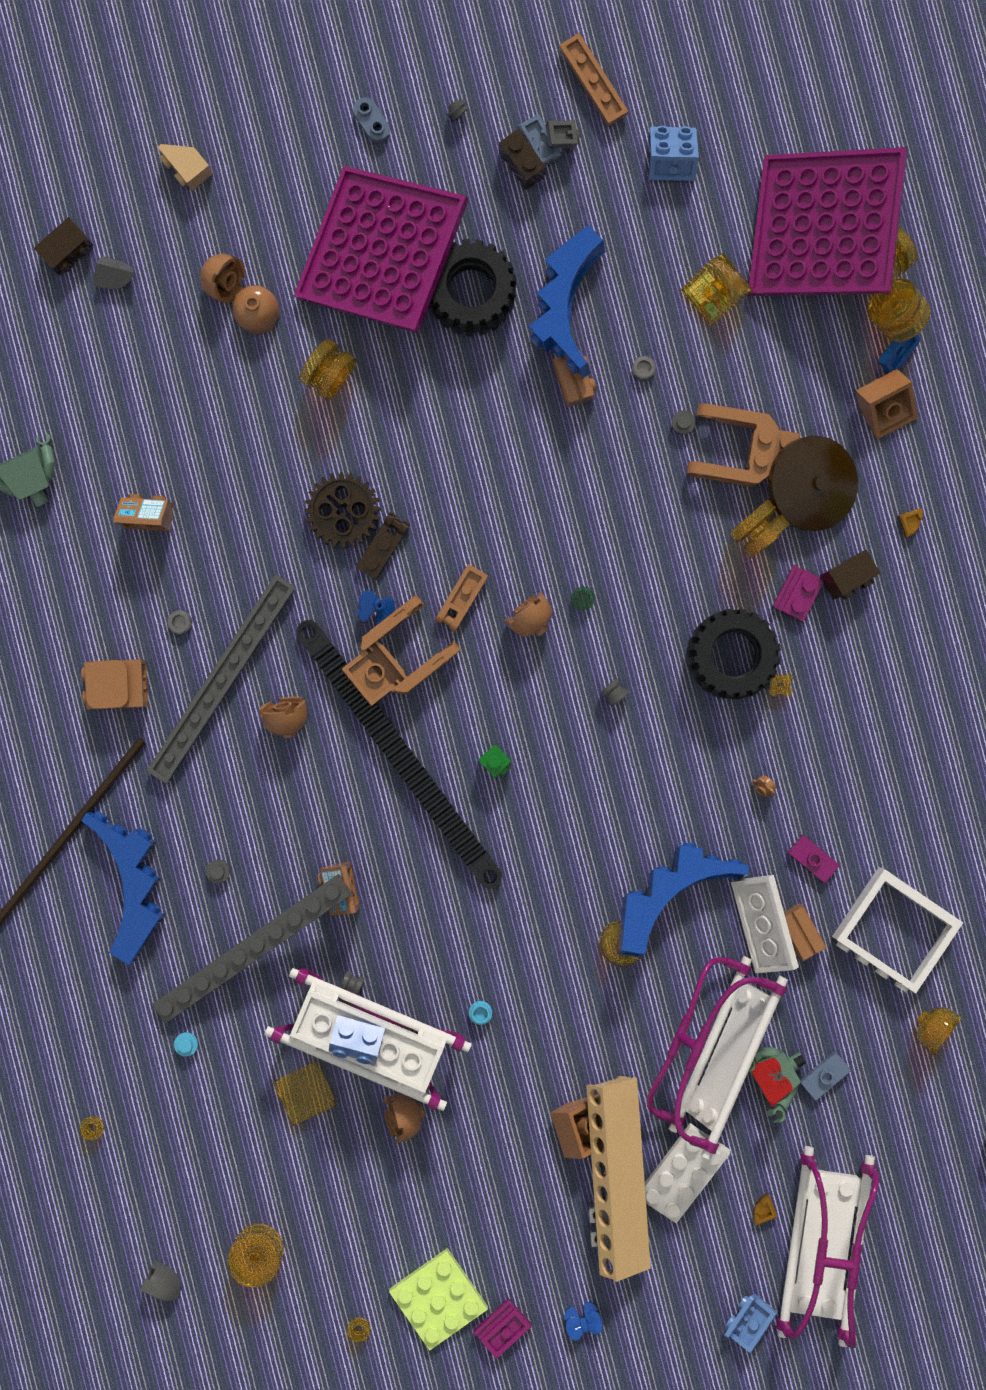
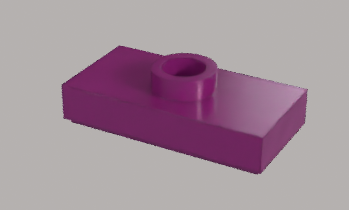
M801 835L787 852L823 883H826L840 866L804 835Z

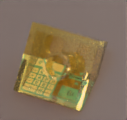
M724 253L711 259L681 289L709 326L735 307L753 290Z

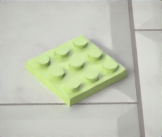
M448 1248L389 1289V1293L429 1351L488 1310L487 1304Z

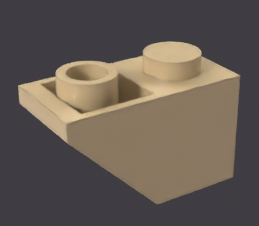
M166 144L158 146L162 154L159 157L167 169L172 167L175 170L176 174L174 177L182 187L187 185L193 191L213 175L210 166L194 147Z

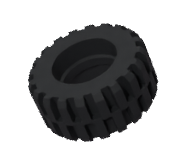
M469 239L462 240V245L457 246L456 242L452 243L429 305L433 310L435 318L437 320L440 319L442 326L446 329L450 327L453 329V333L459 335L461 332H466L467 336H473V333L480 332L481 336L487 334V330L490 328L494 331L499 327L501 321L505 322L508 318L509 311H512L516 298V275L513 273L511 262L506 260L507 256L502 251L498 253L495 245L489 243L487 247L483 245V240L476 239L475 244L469 243ZM478 270L489 276L494 286L492 297L486 303L477 307H466L455 302L450 295L449 286L451 280L460 272Z
M726 609L707 617L693 631V636L688 642L689 651H687V658H689L690 664L688 668L694 675L693 679L703 687L704 691L712 693L718 698L741 699L759 693L761 689L766 688L770 684L769 681L778 672L776 670L777 665H780L781 657H778V651L781 650L780 643L777 644L775 638L778 636L775 630L771 631L768 627L770 624L766 620H761L758 614L754 612L749 613L745 609ZM736 632L746 636L754 648V663L749 671L741 676L731 677L724 675L713 663V645L725 633Z

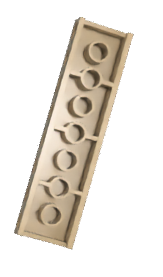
M618 1076L617 1079L596 1085H586L599 1273L601 1276L613 1279L615 1282L651 1269L638 1084L636 1077L630 1078L625 1076ZM595 1090H597L601 1096L599 1099V1103H597L594 1099ZM597 1114L602 1119L600 1127H598L595 1120ZM599 1138L603 1141L604 1144L602 1152L599 1150L597 1146V1140ZM600 1162L605 1166L604 1175L599 1171ZM602 1186H603V1187L606 1189V1191H607L605 1200H604L603 1197L601 1196V1187H602ZM603 1211H606L609 1216L607 1223L603 1220ZM605 1235L610 1239L609 1248L604 1243ZM607 1259L613 1266V1269L610 1271L606 1268Z

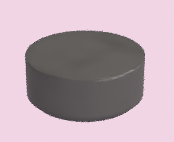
M648 356L638 357L632 365V374L640 381H647L652 378L656 370L655 362Z
M178 610L170 614L168 627L172 632L185 634L192 628L193 621L187 612Z

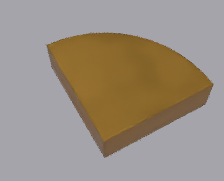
M922 508L898 516L905 538L913 535L919 528L923 518Z
M768 1193L762 1195L754 1206L753 1219L756 1226L778 1217Z

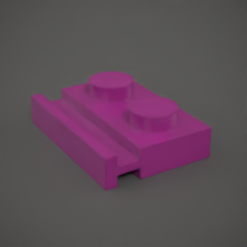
M793 565L772 607L800 622H804L823 585V581L820 577Z
M507 1298L474 1329L473 1333L475 1336H478L483 1345L497 1359L532 1327V1324Z

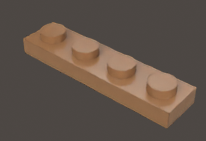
M580 33L561 43L559 50L606 125L609 127L627 116L628 110Z

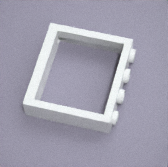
M878 867L832 937L838 941L836 946L848 953L849 950L857 954L855 959L866 966L871 963L877 967L875 972L886 980L889 976L895 979L896 983L894 985L907 993L908 990L917 993L963 922L887 870ZM884 882L947 924L910 981L847 939Z

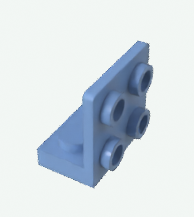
M687 126L650 127L651 157L649 180L695 181L699 159L696 128Z

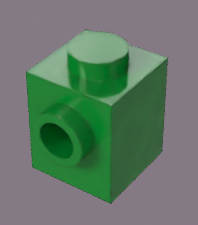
M496 744L478 759L493 777L497 774L502 777L511 769L508 764L512 761Z

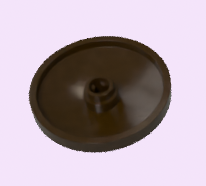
M808 436L796 439L787 444L772 463L768 478L769 495L774 509L789 525L805 531L828 529L843 520L855 502L858 490V476L855 464L845 448L830 438Z

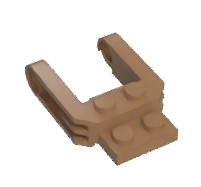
M698 404L697 418L699 416L713 419L717 423L752 428L754 431L750 439L746 462L747 470L690 461L688 462L686 475L755 487L769 477L772 463L778 453L787 444L799 439L800 433L779 430V427L769 414L713 404Z
M417 595L365 634L361 641L360 655L342 668L344 674L371 707L388 693L406 695L461 651L455 641H452L444 650L435 654L412 674L406 676L404 670L384 645L379 643L381 639L424 605Z

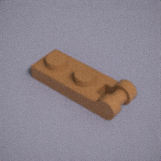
M468 564L435 621L440 624L443 622L449 626L451 631L456 632L487 580L488 575ZM450 608L458 612L455 619L447 615Z

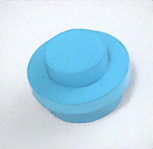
M476 1001L470 1006L469 1017L473 1023L484 1025L492 1017V1008L485 1001Z
M189 1032L178 1035L174 1041L175 1051L184 1057L194 1054L198 1048L196 1036Z

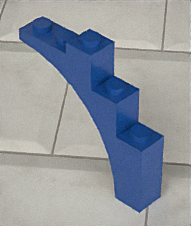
M589 225L545 259L547 267L545 272L551 282L537 292L539 299L538 307L544 314L529 325L532 343L537 348L542 347L546 353L552 349L558 358L563 357L567 361L568 369L574 375L578 373L582 379L588 376L590 371L587 361L577 349L572 338L570 328L571 309L581 280L591 266L605 253L603 239Z
M95 811V813L88 812L81 821L95 831L108 846L117 863L123 883V918L118 935L109 953L130 965L136 960L165 915L160 912L161 908L155 903L145 902L160 880V877L156 875V870L147 865L141 866L156 841L151 839L153 836L151 833L142 828L140 830H132L128 835L126 828L119 824H111L107 821L108 817L99 811Z
M683 843V845H680L675 849L673 872L668 867H657V869L649 873L647 896H645L644 892L631 891L630 894L628 893L623 897L617 954L639 958L645 955L649 935L656 918L676 894L689 886L706 880L719 878L743 879L748 875L749 865L742 864V861L736 859H729L726 862L720 861L716 856H705L703 858V848H697L696 844Z

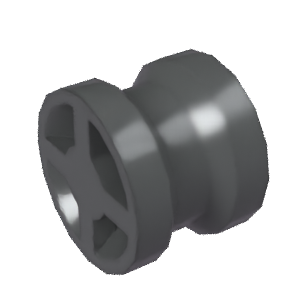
M616 678L599 694L602 697H606L609 700V705L613 707L629 691L626 688H622L620 681Z
M347 971L340 988L358 995L365 978L361 976L355 977L352 975V972Z

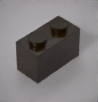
M519 129L499 142V154L525 190L545 177L546 166Z
M68 217L37 244L34 249L58 275L68 272L78 258L86 256L93 244Z
M866 549L821 574L820 578L833 600L841 596L845 600L856 594L855 588L861 586L864 589L875 582L873 578L878 576L880 572Z

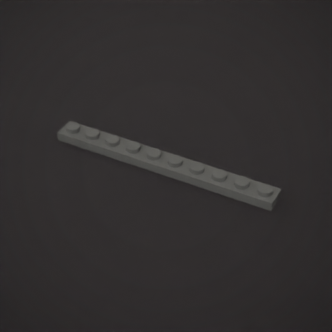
M275 574L146 770L147 772L166 784L170 781L295 591V586Z
M340 874L334 876L152 1004L164 1024L169 1022L352 895V892Z

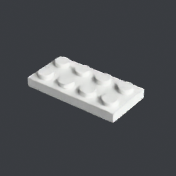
M774 875L732 881L731 885L755 973L790 971L799 968Z
M691 1123L684 1130L689 1136L703 1139L709 1138V1135ZM680 1136L646 1180V1204L677 1223L730 1155V1149L718 1142L719 1147L716 1154H712L711 1159L708 1160L701 1156L704 1149L690 1145L689 1142Z

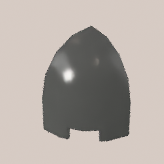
M101 256L95 265L93 286L116 290L125 287L132 278L133 268L125 262Z
M155 1260L140 1291L161 1300L175 1301L179 1298L181 1292L180 1279L174 1270Z

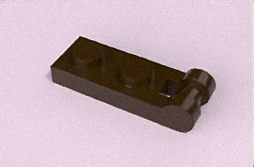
M391 512L387 515L381 528L356 566L357 569L375 580L379 577L410 527L409 523L406 521L401 522ZM391 526L398 530L395 536L388 532Z

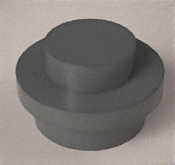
M457 98L447 107L450 111L447 114L448 118L452 117L455 121L468 109L465 99L460 102Z
M679 411L672 418V427L679 434H688L695 427V418L688 411Z
M214 860L206 868V876L213 883L224 882L230 874V868L223 860Z

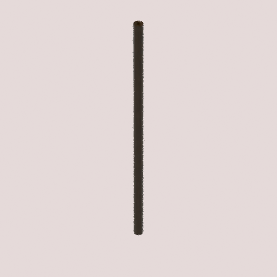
M138 737L0 911V926L83 823L81 820L85 814L92 812L146 744L142 738Z

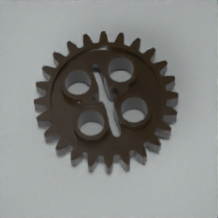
M340 472L339 478L336 479L333 473H331L330 481L322 477L323 485L320 486L315 483L317 491L308 492L313 499L305 500L306 504L311 506V508L304 510L306 514L311 515V517L306 519V522L314 523L310 527V531L318 530L316 534L317 539L325 536L323 542L325 545L332 540L334 548L337 547L339 542L343 549H346L347 542H350L354 548L355 540L358 539L363 544L362 536L371 537L368 530L377 529L373 521H380V517L375 515V513L380 512L381 508L374 505L380 502L379 498H372L376 491L375 489L368 491L370 483L367 481L362 485L361 476L353 480L352 473L345 478L343 472ZM347 489L349 493L345 499L341 500L336 497L338 490ZM331 496L341 507H346L348 513L359 524L354 525L343 513L338 515L340 513L338 508L327 497ZM359 504L364 505L366 508L364 514L360 516L353 513L354 507ZM326 505L331 506L332 513L326 517L322 516L320 513L322 507ZM340 522H348V531L341 533L337 530Z

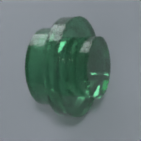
M587 587L576 588L571 595L572 605L579 610L589 609L594 603L593 592Z

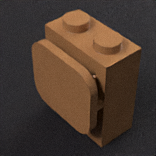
M146 660L84 662L81 677L82 681L85 682L82 700L83 704L86 705V710L149 707Z

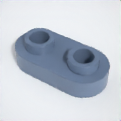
M366 97L358 99L353 107L356 120L372 142H385L390 135L388 122L372 99ZM367 106L369 109L368 111L363 112L361 111V108ZM379 125L382 128L379 131H375L374 127Z

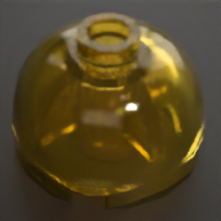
M621 920L611 921L603 928L599 935V948L602 956L614 966L628 967L634 965L641 958L617 954Z
M935 1007L929 1013L924 1010L916 1020L919 1023L916 1032L920 1044L932 1055H935L961 1021L962 1017L945 1007Z

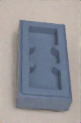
M539 114L519 124L520 132L545 166L561 158L558 148H549L546 126Z
M833 1051L800 1080V1083L817 1101L846 1076L851 1069Z

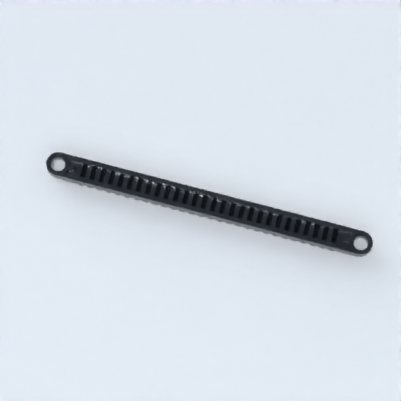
M312 620L301 622L297 627L299 640L351 708L352 712L357 716L369 735L374 739L375 743L480 884L488 889L497 887L501 883L502 873L378 704L375 703L371 707L344 674L342 668L347 665V662L321 627ZM307 625L315 628V635L310 639L305 638L302 634L303 628ZM487 870L496 872L497 879L495 882L488 883L484 880L483 875Z

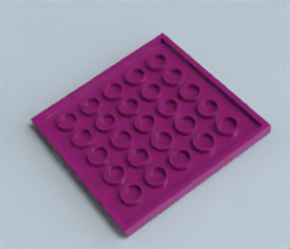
M907 148L764 155L748 294L750 296L891 294L908 153Z
M343 166L295 290L294 297L302 301L419 333L469 199L465 195Z

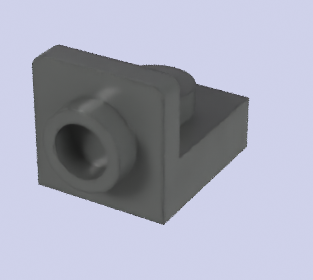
M575 120L547 122L546 132L549 148L566 147V152H572L580 139Z

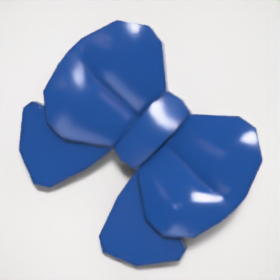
M371 590L364 591L358 602V617L365 622L373 611L377 612L375 624L378 625L394 612L395 601L388 596L379 599Z
M586 1302L584 1304L585 1317L581 1319L574 1307L571 1306L566 1310L564 1319L567 1320L566 1331L572 1340L578 1341L583 1332L590 1331L595 1335H599L603 1330V1321L599 1312H597L598 1307L594 1303Z

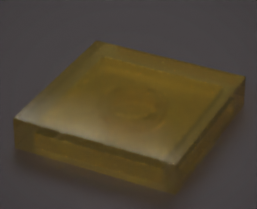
M317 1061L273 1082L293 1126L335 1107L337 1104Z

